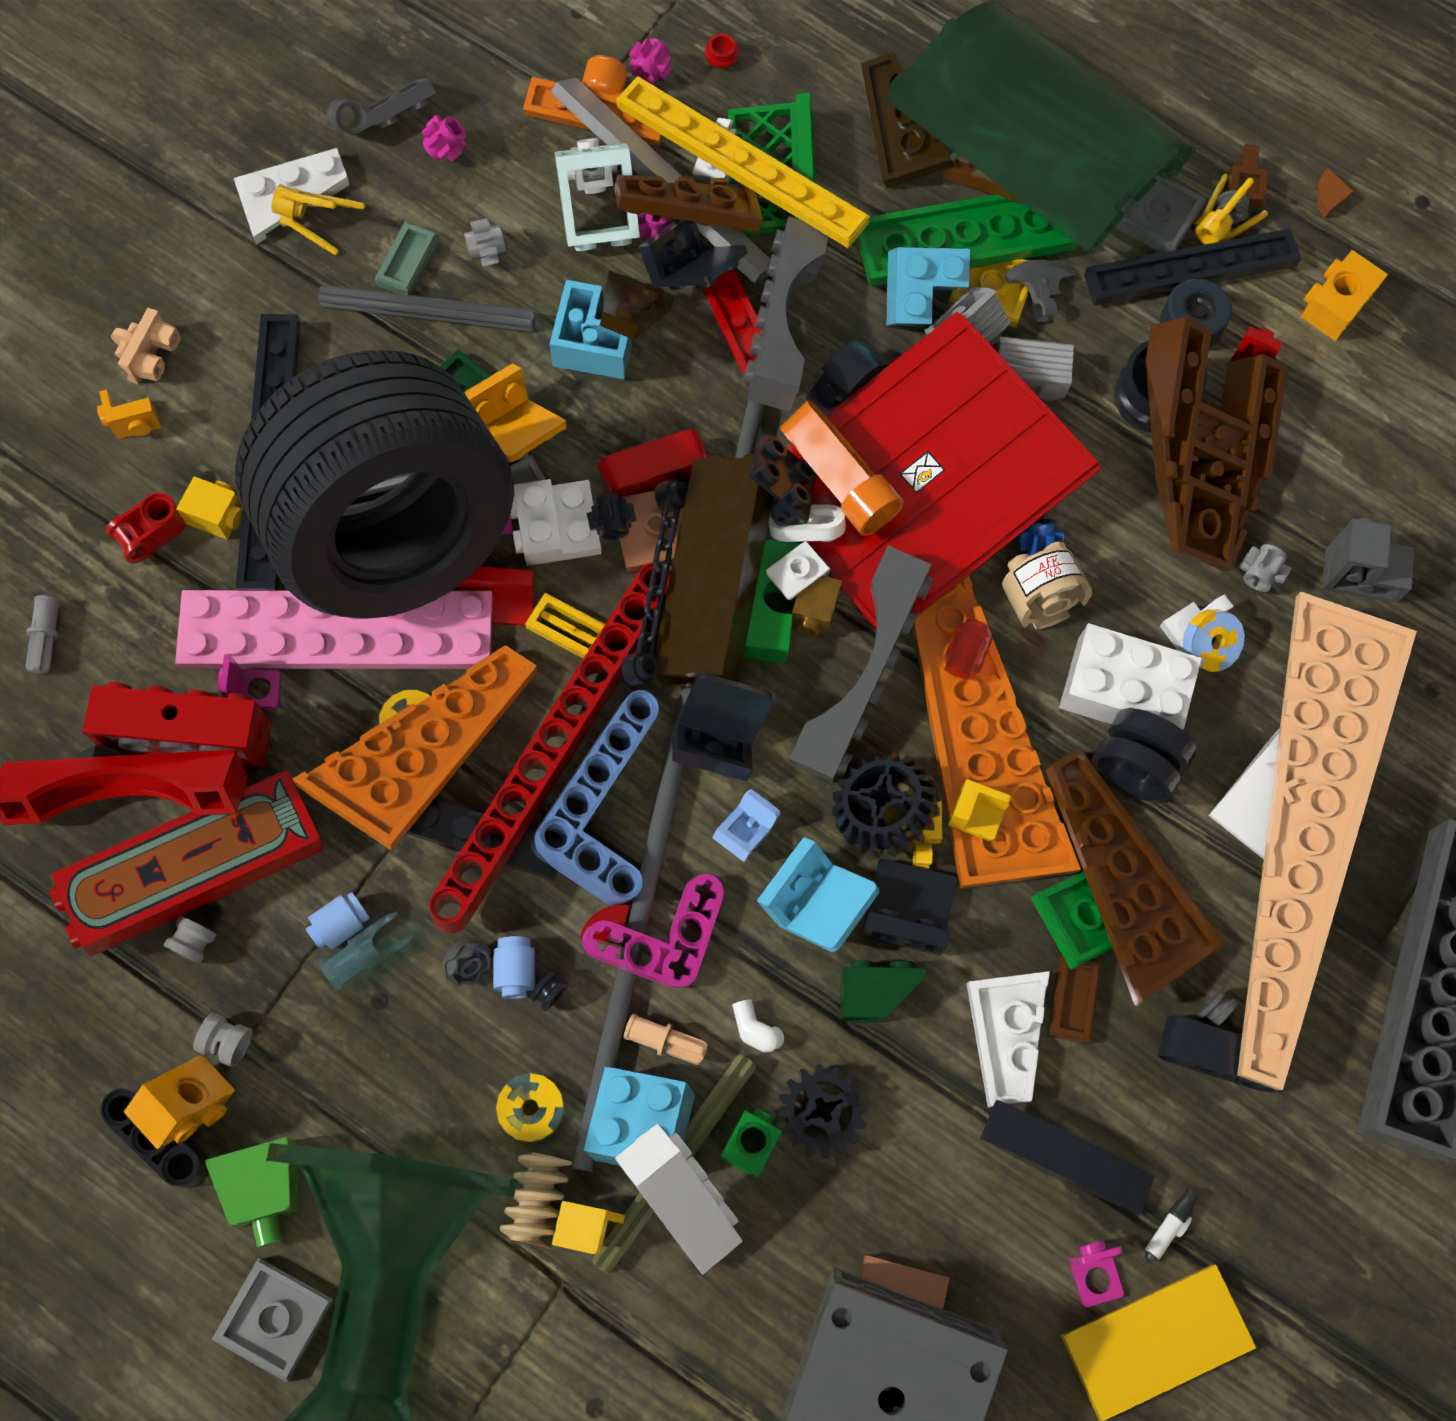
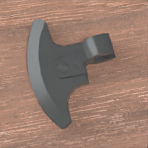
M1043 259L1029 260L1012 267L1004 274V278L1008 284H1022L1026 286L1033 301L1031 313L1034 321L1046 322L1049 321L1048 316L1057 314V305L1053 298H1057L1060 295L1059 281L1072 279L1075 276V270L1056 261Z

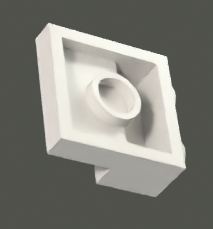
M551 479L514 485L515 496L513 497L510 517L511 519L518 518L520 530L513 531L516 554L524 553L526 566L601 554L599 535H597L596 530L590 531L586 514L592 511L591 506L593 505L589 480L552 485Z

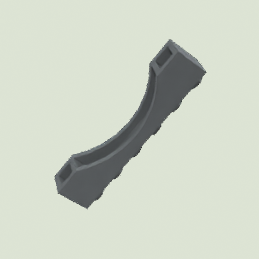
M789 216L784 231L777 229L771 251L777 252V255H771L766 276L772 277V280H766L760 302L767 304L766 307L760 306L755 323V328L761 329L760 334H754L749 355L755 356V360L748 361L743 382L749 384L746 400L788 412L792 408L800 387L805 359L796 347L788 329L786 303L802 286L816 279L828 242L827 235L804 221Z
M887 546L871 581L870 589L875 605L877 630L875 645L868 665L856 685L840 702L824 714L805 723L789 758L790 764L832 783L836 774L840 776L845 775L853 757L852 754L847 753L853 738L858 741L861 740L869 722V719L863 717L869 703L877 705L886 685L879 681L886 667L893 670L902 650L895 645L901 632L909 635L918 613L912 611L917 597L925 600L934 578L928 576L931 564L891 546Z

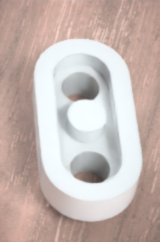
M830 504L811 505L809 521L807 523L796 517L787 525L779 526L771 518V513L768 521L770 535L782 542H829L840 537L846 529L845 514L841 511L840 507Z

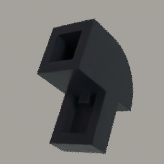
M856 340L850 342L834 354L821 370L824 374L805 399L810 400L827 415L888 367L890 363L866 341Z

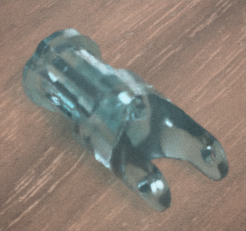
M397 911L386 915L348 940L345 948L327 960L321 958L316 961L336 992L342 989L343 982L361 970L369 971L412 940L413 934L406 936L389 948L379 949L373 945V936L377 930L394 919L399 914Z

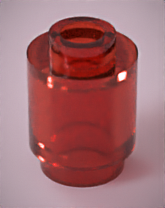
M966 619L965 623L959 622L955 625L944 656L946 662L944 670L966 680H973L975 674L981 672L993 639V635L987 631L988 626L985 623L975 619Z

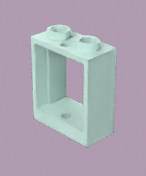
M627 143L554 152L568 247L575 246V250L585 251L597 248L596 243L610 241L611 246H624L631 244L632 238H640L637 214L627 212L628 226L575 232L567 171L621 164L622 175H632L630 150Z

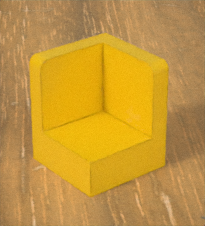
M966 779L960 789L948 826L987 841H993L1012 796Z
M562 1201L552 1245L599 1255L602 1250L608 1221L623 1224L625 1215Z

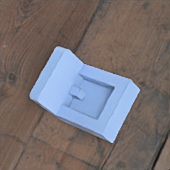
M749 789L744 794L738 807L717 828L712 838L745 862L769 835L781 812L767 799Z

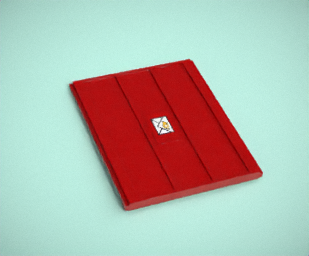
M957 311L826 415L875 475H883L904 500L901 510L887 525L871 535L862 536L845 516L846 529L840 537L829 542H806L830 568L829 576L842 581L840 589L873 628L877 630L875 605L870 588L872 578L887 546H891L931 564L928 576L934 578L929 592L925 600L917 597L912 608L913 612L918 613V617L1098 473L1102 467L971 323ZM792 443L786 447L797 458L806 461ZM816 473L811 505L830 504L841 508V502Z

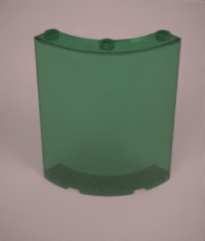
M999 1L981 3L965 12L956 20L953 18L949 19L943 26L940 34L919 55L905 74H899L894 78L888 89L890 94L885 99L1092 255H1094L1108 235L1124 218L1125 213L1121 209L1131 199L1139 202L1158 182L1155 177L1160 176L1162 179L1170 176L1176 177L1198 148L1193 142Z

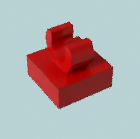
M1250 326L1230 361L1261 354L1274 359L1283 342L1273 338L1275 332L1263 326L1260 331Z

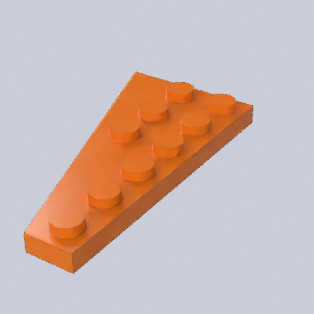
M505 645L468 668L466 674L447 686L443 684L436 688L427 699L417 705L414 703L360 736V741L341 753L336 751L325 758V763L309 773L304 771L293 778L295 786L392 851L537 674V665Z

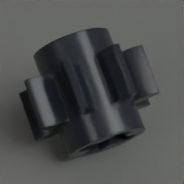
M617 493L597 497L594 500V505L591 506L592 511L586 513L590 531L596 530L597 535L601 534V538L604 540H616L629 534V528L632 527L631 522L637 521L633 503L627 504L626 499H622V496Z

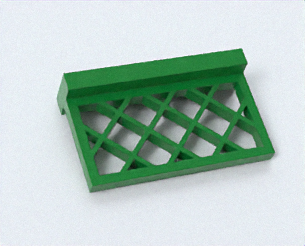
M810 93L796 94V102L728 110V119L733 122L730 129H736L738 137L788 167L793 164L794 171L816 183L814 122ZM791 115V121L781 131L770 124L778 116ZM752 120L756 125L745 135L736 128V121ZM765 129L774 138L763 148L753 140ZM781 143L792 149V152L783 161L771 154ZM732 177L730 179V184L739 185L737 180ZM772 203L765 209L759 204L763 218L759 232L749 230L741 232L744 235L773 233L777 229L784 231L787 219H778L773 215L780 208L778 205Z

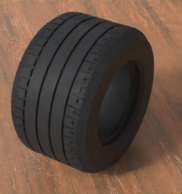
M369 350L337 356L306 369L286 382L264 403L248 425L239 445L235 464V482L239 501L281 582L302 603L319 612L339 617L370 619L394 616L422 607L452 591L469 578L492 553L506 527L514 500L513 476L506 455L458 382L434 362L415 354L394 350ZM411 473L400 485L382 497L362 506L346 510L357 497L373 486L395 476Z

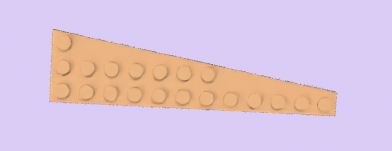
M1300 592L1295 600L1237 1074L1240 1077L1275 1090H1283L1417 632L1304 592Z

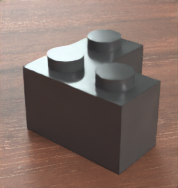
M1371 518L1352 519L1325 549L1322 590L1398 603L1412 589L1414 547L1402 546L1399 542L1390 540L1391 525L1377 523L1376 520Z

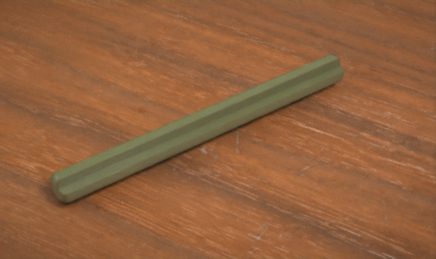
M742 1054L737 1055L689 1122L684 1143L692 1152L691 1156H694L756 1069V1065L748 1057ZM640 1192L624 1213V1223L616 1224L604 1241L601 1253L594 1255L592 1258V1263L606 1274L611 1273L654 1212Z

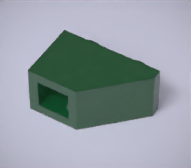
M868 960L851 961L850 967H843L840 972V1022L881 1023L924 980L926 968H915V962L894 961L890 963V968L874 967V962Z

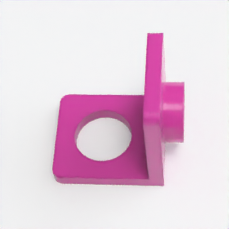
M224 654L223 668L220 669L218 674L219 692L225 698H228V694L231 693L250 696V684L257 679H266L271 684L269 694L262 699L253 698V700H255L260 708H277L281 685L280 671L241 669L231 654Z
M1102 1240L1080 1246L1081 1255L1068 1258L1084 1307L1105 1303L1124 1296L1113 1256L1123 1253L1121 1246L1106 1247L1105 1241ZM1095 1267L1103 1269L1109 1276V1286L1101 1294L1091 1292L1085 1281L1088 1271Z

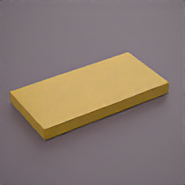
M1216 1265L1205 1267L1060 1335L1099 1421H1105L1256 1349Z

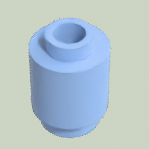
M351 892L345 897L339 895L310 915L308 919L312 925L307 927L306 931L319 949L327 945L332 951L364 928L362 924L368 921L370 917Z
M511 936L499 938L497 940V948L493 950V990L502 992V998L505 999L526 998L527 991L534 990L535 949L531 947L530 938Z

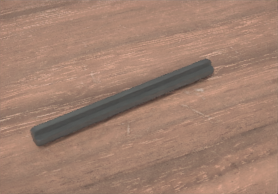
M330 285L320 286L318 301L322 307L529 332L533 330L535 324V313L531 309Z

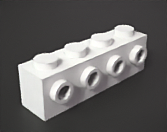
M656 1124L645 1134L638 1137L615 1160L703 1275L742 1242V1239L733 1228L739 1221L725 1204L718 1190L707 1179L708 1176L694 1157L691 1156L692 1152L680 1136L675 1132L672 1136L668 1137L662 1128Z

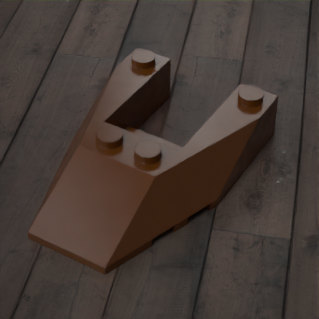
M1185 316L1151 325L1146 357L1155 482L1173 552L1223 571H1231L1248 532L1243 529L1250 512L1256 511L1261 501V498L1257 497L1263 480L1270 479L1273 472L1288 366L1264 354L1228 362L1221 411L1202 403L1201 399L1212 329Z

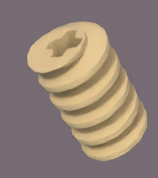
M534 1152L532 1154L520 1155L518 1162L528 1168V1171L514 1173L513 1178L522 1184L523 1188L510 1190L509 1196L516 1200L519 1206L505 1208L504 1213L515 1221L513 1224L501 1225L500 1231L510 1237L511 1240L551 1249V1246L541 1240L542 1236L554 1235L555 1228L545 1221L548 1218L558 1217L560 1212L550 1205V1201L564 1199V1194L554 1188V1185L568 1182L569 1177L560 1172L559 1167L572 1165L573 1162Z

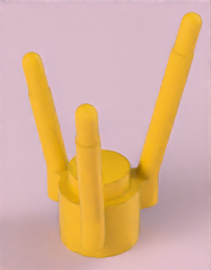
M1228 174L1222 175L1204 212L1194 223L1196 228L1195 234L1201 243L1205 245L1232 240L1268 216V212L1264 210L1231 230L1233 220L1229 213L1254 183L1253 178L1246 180L1222 210L1218 209L1214 212L1213 209L1217 203V198L1223 192L1228 181Z
M279 184L274 192L271 204V211L280 215L279 223L292 227L323 249H326L333 255H338L339 250L295 221V218H303L308 204L330 209L341 206L364 210L366 205L362 202L304 192Z

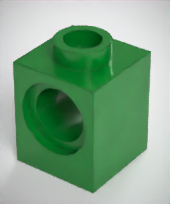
M755 1109L753 1114L745 1110L720 1159L757 1180L782 1133V1130L775 1127L778 1120L759 1109ZM757 1130L763 1135L765 1144L760 1152L749 1153L742 1147L741 1135L745 1131Z

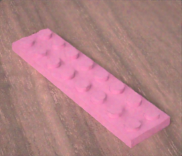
M182 590L175 664L179 669H222L224 654H231L241 669H468L491 655L493 593L492 591H450L431 603L405 613L382 618L360 619L339 617L319 612L302 603L290 591Z

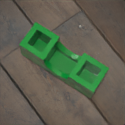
M765 540L743 659L787 663L792 614L775 612L766 605L764 599L769 594L780 591L766 575V570L798 547L800 543Z

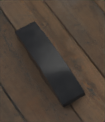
M995 1100L980 1137L986 1143L1044 1174L1055 1176L1087 1194L1098 1196L1124 1211L1138 1216L1141 1215L1155 1177L1076 1135L1000 1100Z

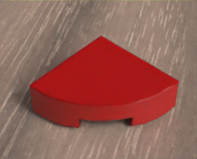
M613 905L596 912L584 925L580 935L581 939H583L586 929L598 921H612L625 927L630 906ZM606 930L597 935L593 934V939L597 940L598 943L621 947L622 942L617 944L607 939L608 932Z

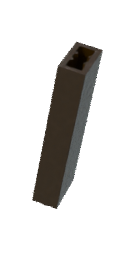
M754 454L745 455L743 458H727L721 455H712L707 459H694L654 652V658L658 664V673L655 677L667 687L692 688L697 676L701 673H708L739 682L773 502V496L749 477Z

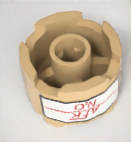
M1059 541L1048 545L1043 551L1032 556L1028 554L1016 556L1008 563L1010 571L1002 582L1003 590L1022 626L1026 628L1029 623H1032L1035 630L1050 627L1068 619L1070 615L1067 610L1075 606L1079 601L1085 606L1092 596V588L1075 557L1066 548L1065 544Z

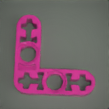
M710 874L698 875L687 883L666 943L612 921L602 920L592 924L584 932L582 939L584 950L596 960L666 987L678 989L688 986L698 975L723 900L724 890L722 883L718 878ZM704 884L708 885L707 892L712 895V898L702 903L699 912L687 911L688 907L693 909L698 906L700 894L695 892V888H699ZM693 920L700 926L701 935L696 942H688L682 936L681 926L684 921ZM606 930L608 932L607 939L617 944L623 941V936L626 937L628 940L621 948L620 959L615 956L620 950L616 947L606 946L599 950L598 941L593 939V934L597 935ZM636 943L644 944L650 950L651 958L646 966H638L631 960L630 950ZM675 945L681 949L693 950L695 952L694 956L691 953L684 955L682 968L687 970V974L677 979L673 978L674 971L669 968V964L678 962L682 950L674 949Z

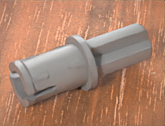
M47 595L34 597L35 604L32 624L26 630V635L29 637L25 668L27 671L35 674H43L50 671L54 641L59 638L56 624L60 600Z

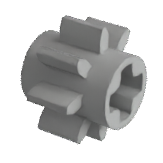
M487 218L470 222L472 231L463 233L470 260L480 258L482 267L499 263L497 254L506 252L500 226L490 227Z
M1269 544L1262 545L1260 549L1253 546L1239 566L1241 570L1247 571L1243 577L1245 583L1261 592H1267L1271 587L1278 590L1292 570L1291 567L1284 565L1287 561L1285 552Z

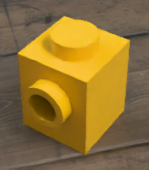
M194 476L176 508L187 525L228 540L233 529L236 530L242 522L243 508L236 494L237 491L232 486L221 481H216L213 484Z

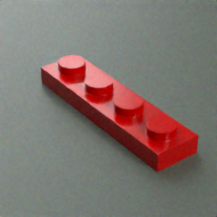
M732 269L720 274L715 284L703 288L702 291L744 378L748 361L755 360V356L749 355L753 336L755 333L760 334L761 329L755 328L757 315L735 270Z

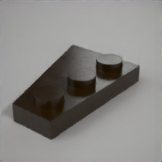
M609 270L605 283L606 289L603 297L604 303L600 326L635 340L671 310L674 297L665 294L664 289L661 287L653 288V285L650 283L641 284Z

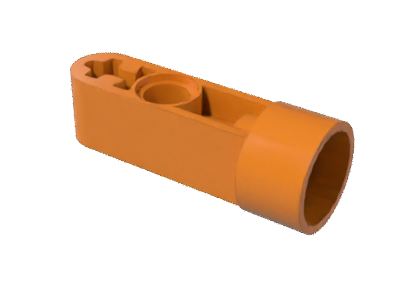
M807 400L780 426L788 440L841 502V511L862 536H868L887 525L901 510L904 500L883 475H875L826 415L810 400Z

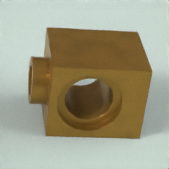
M822 576L798 594L792 611L791 626L797 627L796 629L805 635L817 636L822 634L827 636L842 581Z

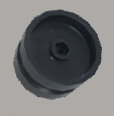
M1148 340L1141 343L1131 353L1126 365L1118 375L1114 386V401L1121 417L1130 425L1142 431L1152 433L1146 371ZM1206 369V373H1205L1203 393H1204V391H1205V388H1206V385H1207V382H1208V380H1207V369Z
M1135 708L1121 709L1108 729L1110 738L1103 739L1091 759L1093 766L1109 783L1131 796L1157 804L1168 803L1181 783L1180 774L1189 768L1197 754L1196 744L1177 725L1159 715Z

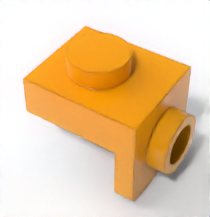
M107 389L99 391L102 405L97 406L100 421L104 428H111L118 440L130 436H144L152 430L162 428L160 416L149 397L117 406Z

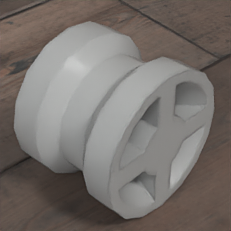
M179 916L175 923L177 927L176 932L172 937L166 939L163 946L191 961L201 964L204 959L203 950L205 946L213 942L217 934L187 918Z

